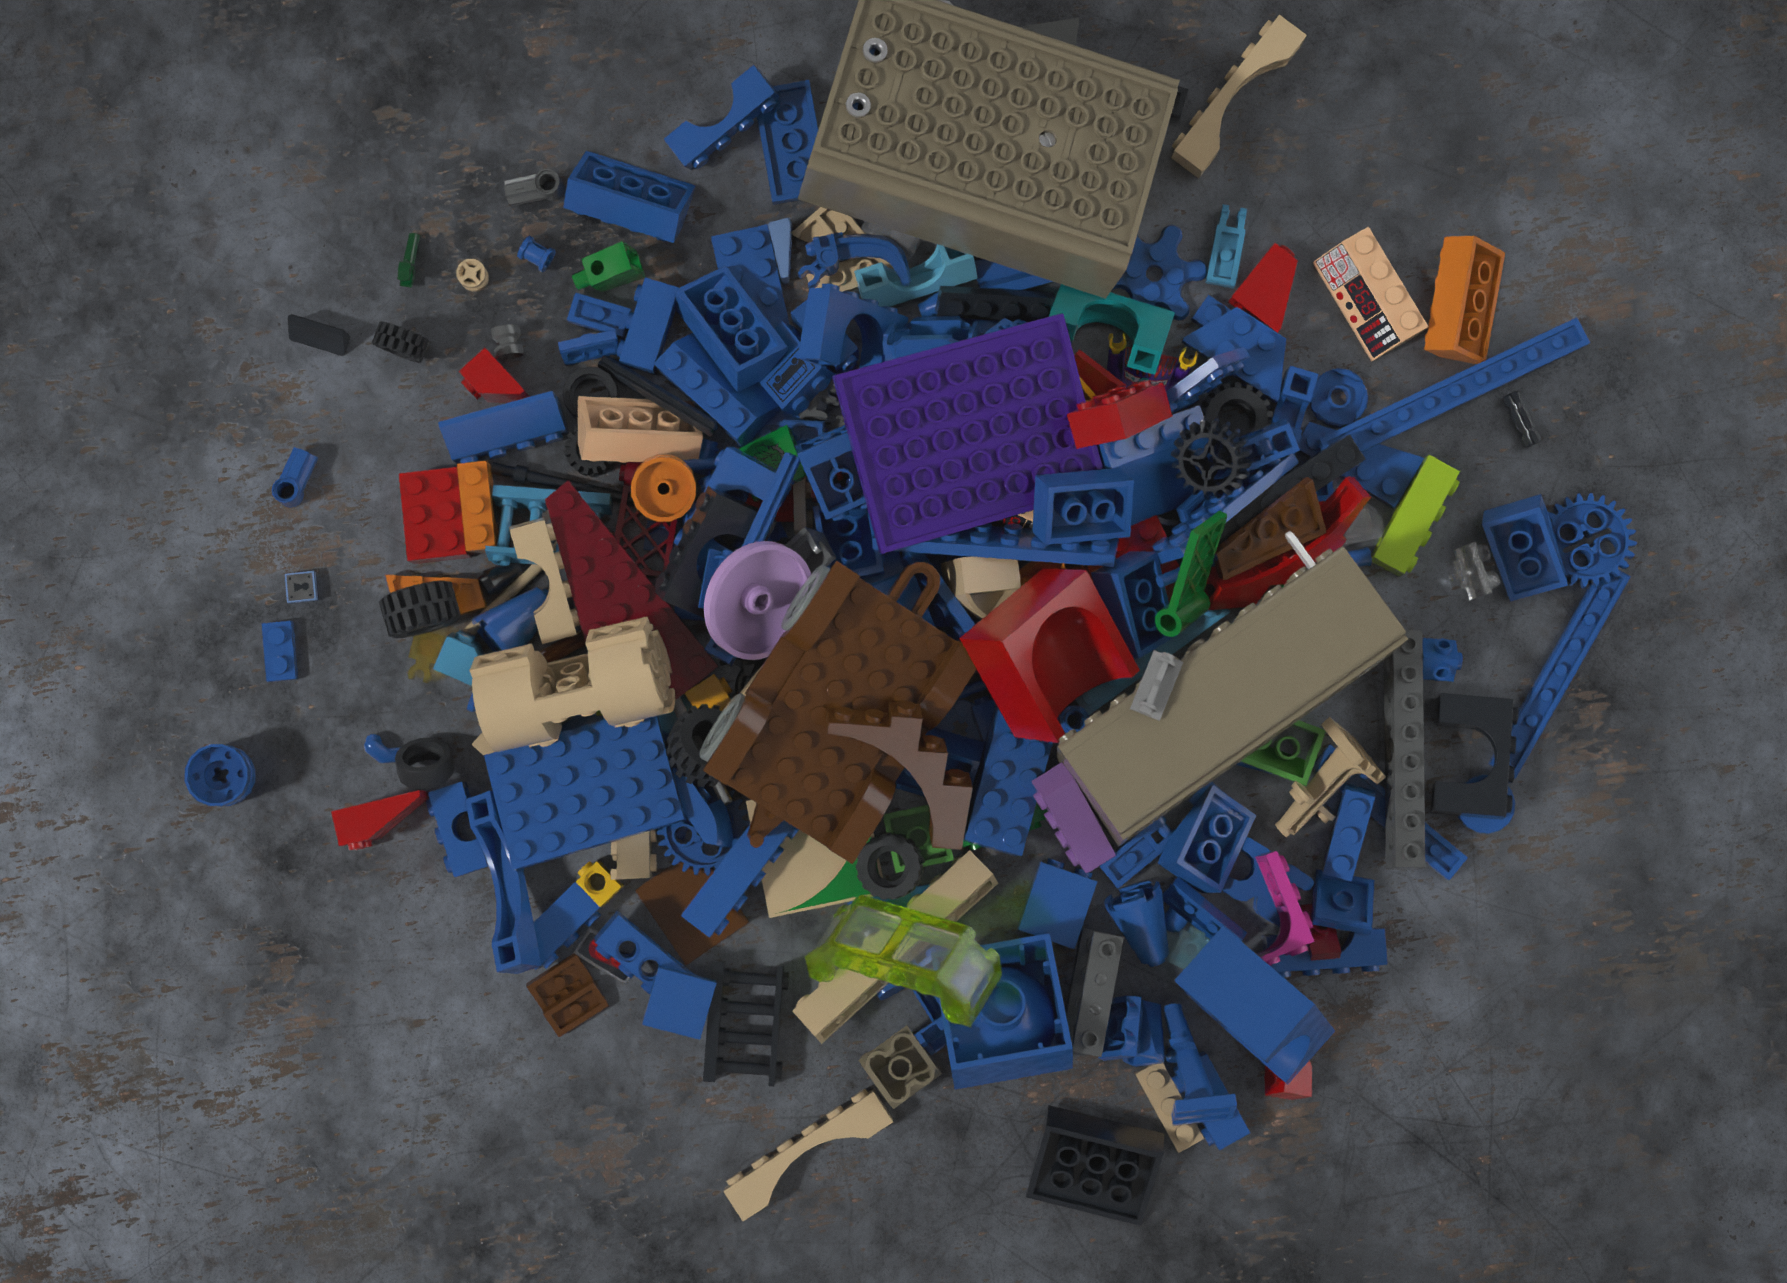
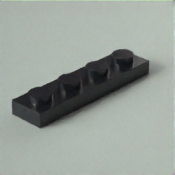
M940 286L935 312L936 316H960V318L1002 320L1006 318L1010 321L1021 319L1025 322H1031L1049 317L1055 301V295L1053 292Z

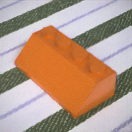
M1476 236L1444 237L1443 248L1440 252L1438 276L1435 279L1434 298L1430 307L1429 327L1425 335L1424 350L1441 358L1472 364H1479L1487 359L1505 258L1504 251Z

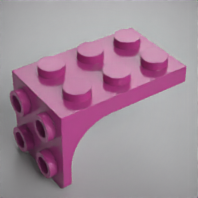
M1277 851L1266 852L1255 857L1280 918V930L1276 940L1269 948L1257 953L1270 966L1281 961L1280 955H1298L1308 950L1307 944L1315 942L1310 932V929L1313 928L1311 919L1306 911L1302 912L1298 900H1301L1299 890L1295 883H1290L1286 872H1289L1288 863L1283 855L1279 856Z

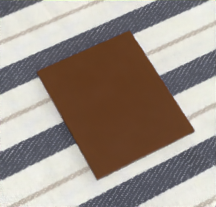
M680 862L676 866H669L635 891L685 965H688L749 923V920L741 909L738 912L732 909L726 917L730 922L720 935L714 933L709 938L681 916L713 874L714 869L711 867V874L707 876L704 868H701L697 876L694 875L693 866H690L686 872H683L684 863Z

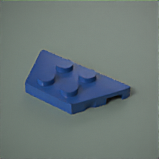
M1236 307L1185 336L1181 343L1208 360L1214 356L1244 347L1250 357L1242 362L1245 367L1233 376L1246 385H1252V389L1255 391L1260 390L1263 396L1276 404L1279 400L1286 338L1245 311Z

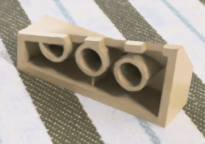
M657 829L611 842V856H613V861H616V869H611V880L652 878V872H657V854H652V842H657Z

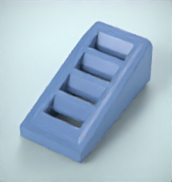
M791 218L772 221L768 224L783 284L789 283L791 271Z

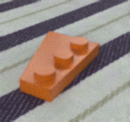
M385 574L390 593L426 582L448 581L452 582L461 615L487 608L479 579Z

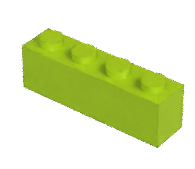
M1431 455L1424 458L1371 553L1373 563L1397 576L1405 574L1406 571L1410 573L1418 560L1415 554L1419 546L1425 547L1432 535V532L1429 531L1432 522L1439 521L1446 509V506L1442 505L1447 495L1452 496L1460 483V481L1456 480L1460 471Z

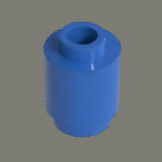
M1067 706L1060 714L1059 723L1065 734L1072 729L1078 732L1084 728L1085 720L1089 718V715L1080 706ZM1069 715L1075 718V723L1072 726H1069L1067 722Z

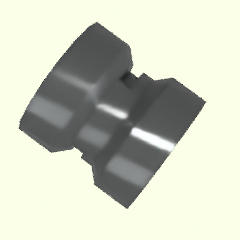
M508 324L491 329L492 339L497 344L494 349L496 359L507 360L524 355L523 345L518 343L521 335L519 325Z

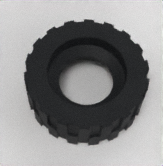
M885 833L869 839L870 841L865 844L857 857V877L863 884L862 887L868 890L872 896H878L883 900L898 899L913 892L916 889L915 887L920 884L922 874L925 871V868H923L925 860L921 855L920 847H917L915 841L908 839L903 834ZM887 851L898 853L905 863L902 876L895 881L883 879L876 869L877 859L882 853Z

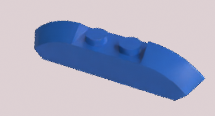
M663 731L664 739L666 742V739L668 738L669 734ZM676 767L672 768L684 813L703 841L710 845L732 848V825L723 801L720 799L712 803L713 795L706 786H698L696 781H693L692 784L687 783V777L682 775L679 778L675 774L677 772Z

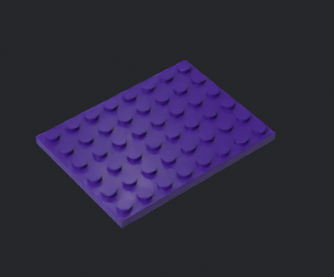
M1063 313L832 376L878 550L881 554L1034 510L1035 475L1103 469L1097 445L1076 449L1067 414L1078 409L1076 404L1086 400Z

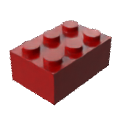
M1150 379L1134 383L1133 387L1126 388L1125 385L1111 388L1106 393L1093 396V399L1076 404L1078 409L1067 414L1076 449L1127 439L1172 417L1164 383L1151 384Z
M457 467L399 473L407 561L412 564L472 558V555L465 548Z

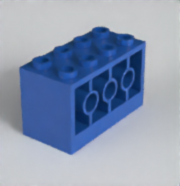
M845 425L795 446L826 520L830 518L833 521L840 520L850 514L848 510L860 506L861 509L867 508ZM838 472L847 473L841 481L833 479Z

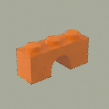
M487 461L457 464L465 548L471 555L485 553V546H497L499 534L498 523L495 520L492 505L494 485L493 474L491 473L492 465Z

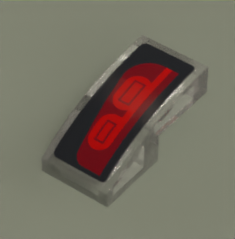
M589 928L575 949L574 954L627 985L631 978L618 968L620 963L613 957L608 960L595 949L597 944L594 937L598 931ZM621 945L619 946V951L621 953H632L626 948L622 947Z

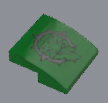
M785 425L739 448L742 452L775 470L778 469L786 452L798 457L795 448L797 443L789 425ZM801 462L793 477L795 480L794 484L807 478ZM751 494L755 502L761 501V499Z

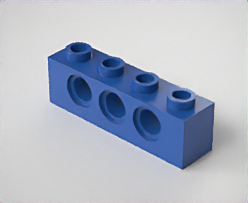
M618 910L594 937L597 944L595 949L606 959L609 960L613 957L620 963L618 968L626 976L632 979L635 975L643 982L641 987L648 994L651 993L657 969L651 973L644 972L641 967L646 960H655L658 966L695 975ZM624 941H632L635 944V949L630 954H623L619 951L620 944Z

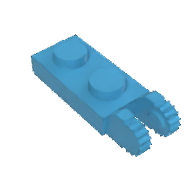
M1222 204L1219 221L1215 228L1205 283L1234 289L1246 231L1244 230L1247 209L1240 208L1238 211L1236 228L1228 227L1226 222L1230 212L1229 205Z

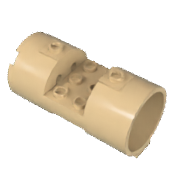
M648 617L589 630L585 642L588 650L587 654L547 663L539 651H534L532 644L476 656L470 668L473 700L479 725L487 743L496 752L527 745L529 747L537 745L541 747L549 746L558 741L563 721L571 716L580 714L583 717L590 716L598 710L601 711L607 723L615 726V728L624 725L625 727H633L644 721L645 718L672 713L675 707V689H669L672 669L659 631H651L653 630V625L649 623Z

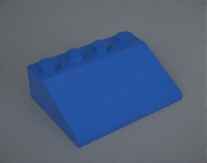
M1200 405L1173 414L1172 417L1127 439L1097 445L1103 469L1121 468L1134 480L1131 525L1176 509L1193 493L1194 487L1192 485L1188 488H1183V484L1186 482L1184 477L1176 479V474L1180 472V469L1172 468V463L1178 459L1172 457L1171 452L1177 449L1174 442L1177 438H1181L1180 432L1183 429H1189V425L1193 422L1200 425V421L1204 419ZM1209 438L1195 440L1191 449L1205 448ZM1209 453L1207 458H1211L1209 461L1213 463L1212 455ZM1194 465L1195 468L1198 470V472H1200V473L1202 474V471L1200 470V468H1199L1198 466Z

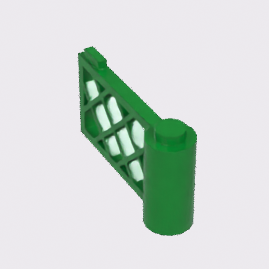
M1218 511L1191 531L1170 603L1158 611L1155 616L1156 627L1163 635L1175 637L1204 615L1210 608L1209 597L1204 590L1227 520L1226 513Z

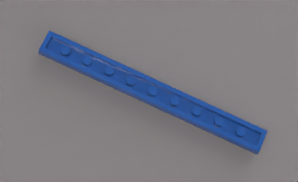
M1576 317L1319 438L1317 443L1321 450H1323L1344 435L1350 434L1360 451L1363 452L1590 344V341Z

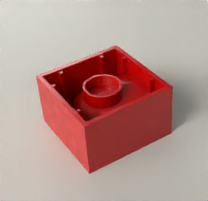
M1040 570L959 638L1016 738L1059 743V738L1065 735V732L1057 718L1073 700L1098 685L1120 678H1132L1140 671L1087 570Z

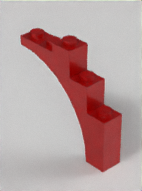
M1346 477L1334 493L1320 506L1327 533L1302 544L1314 562H1317L1315 559L1326 550L1331 548L1334 552L1343 546L1347 540L1343 536L1371 498L1354 477ZM1291 549L1226 580L1218 577L1216 567H1211L1204 590L1210 601V608L1208 610L1247 607L1253 602L1256 605L1270 585L1286 584L1292 574L1302 567H1306V565L1295 550Z

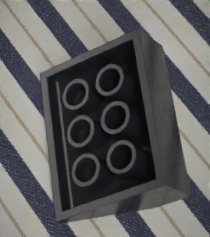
M1048 1105L1026 1197L1141 1226L1164 1155V1133Z

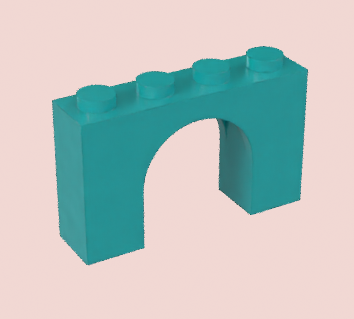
M1061 284L1049 317L1061 313L1064 314L1071 345L1077 330L1087 323H1107L1120 328L1130 337L1133 343L1127 367L1155 375L1175 312L1111 292L1106 298Z

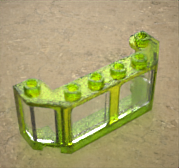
M865 895L856 897L852 904L848 906L844 904L838 908L833 915L834 920L815 948L805 956L809 977L816 981L831 982L836 976L835 966L843 970L846 969L860 973L869 978H876L895 986L918 991L921 994L940 998L941 1008L946 1019L952 1023L968 1027L972 1026L1002 977L1000 955L993 948L988 949V951L982 948L974 940L977 933L970 926Z

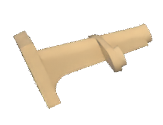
M1331 717L1326 719L1321 726L1338 747L1307 786L1297 781L1291 785L1293 789L1289 793L1295 801L1275 824L1285 837H1288L1290 834L1294 836L1315 813L1324 823H1327L1329 820L1333 822L1336 815L1326 802L1352 775L1364 774L1376 784L1386 777L1356 738Z

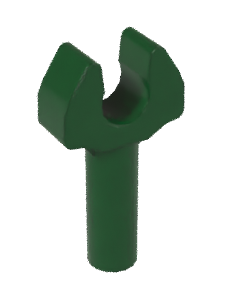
M409 233L404 259L399 262L397 280H400V286L412 288L414 283V264L420 235L417 233Z

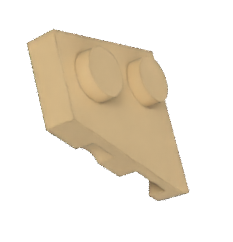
M820 207L791 232L796 238L808 243L813 241V237H821L833 233L842 232L843 235L865 234L851 216Z

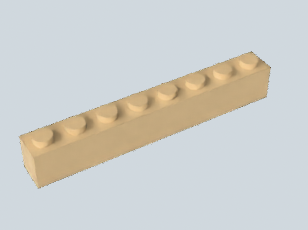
M971 850L965 855H959L952 862L951 868L943 875L939 874L934 877L929 887L922 894L913 896L909 900L907 907L900 914L891 916L885 923V927L878 934L869 936L864 941L863 947L856 954L847 956L835 973L825 976L819 982V987L814 992L803 996L797 1002L796 1008L792 1010L794 1014L822 1044L998 884L994 874Z

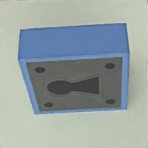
M315 571L285 574L287 603L319 601Z

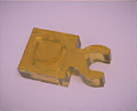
M429 632L413 637L408 657L416 659V663L408 670V679L414 680L415 673L418 670H422L424 672L423 682L429 683L431 681L432 671L429 668L430 663L435 664L446 636Z

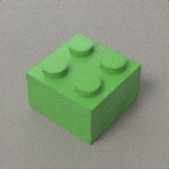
M929 805L883 815L887 833L906 835L908 839L915 841L917 847H920L921 855L925 860L923 867L954 860L951 849L932 848L929 834ZM891 851L895 873L903 872L905 869L903 858L898 853Z

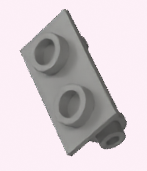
M1154 650L1130 709L1160 721L1183 662L1175 659V656L1169 653H1160Z

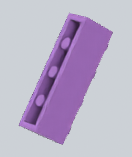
M1062 762L1031 781L1037 791L1033 797L1042 810L1045 808L1048 810L1044 816L1053 830L1058 828L1059 831L1054 834L1063 848L1068 846L1069 850L1065 853L1074 867L1080 865L1084 872L1088 873L1116 856L1077 782Z

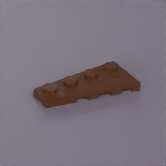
M1309 477L1304 478L1218 545L1214 562L1219 578L1223 580L1229 579L1293 549L1285 537V534L1289 531L1296 536L1301 544L1327 533L1313 479Z

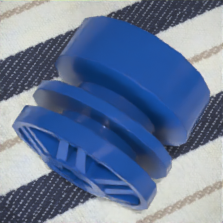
M209 744L198 749L189 758L185 767L184 781L189 793L198 802L208 806H232L242 802L251 793L256 782V769L251 758L243 750L231 745ZM220 769L229 772L226 775L227 782L218 781Z

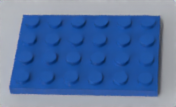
M659 716L645 718L644 721L633 727H625L624 725L616 728L609 725L604 719L560 732L558 741L549 746L541 747L537 745L529 747L527 745L484 755L513 870L530 867L686 820L673 769H671L669 764L670 758L666 753L667 746L665 745L666 742Z

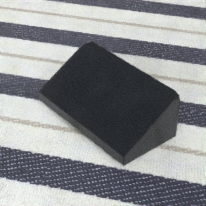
M294 314L288 315V333L291 341L336 355H345L351 338L345 330Z

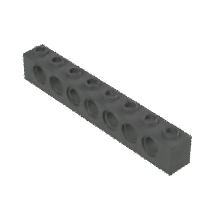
M1405 630V635L1409 640L1384 660L1386 870H1418L1425 868L1422 631Z

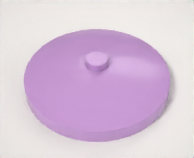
M772 541L750 543L730 554L712 576L704 600L705 623L715 643L728 653L741 659L757 660L767 658L783 632H786L782 629L781 625L791 602L811 575L809 567L803 558L790 548Z

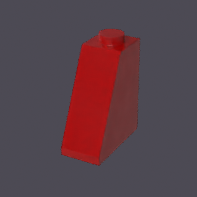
M1274 243L1228 301L1234 308H1240L1277 333L1282 327L1298 262L1294 258L1295 254L1285 245L1279 246Z

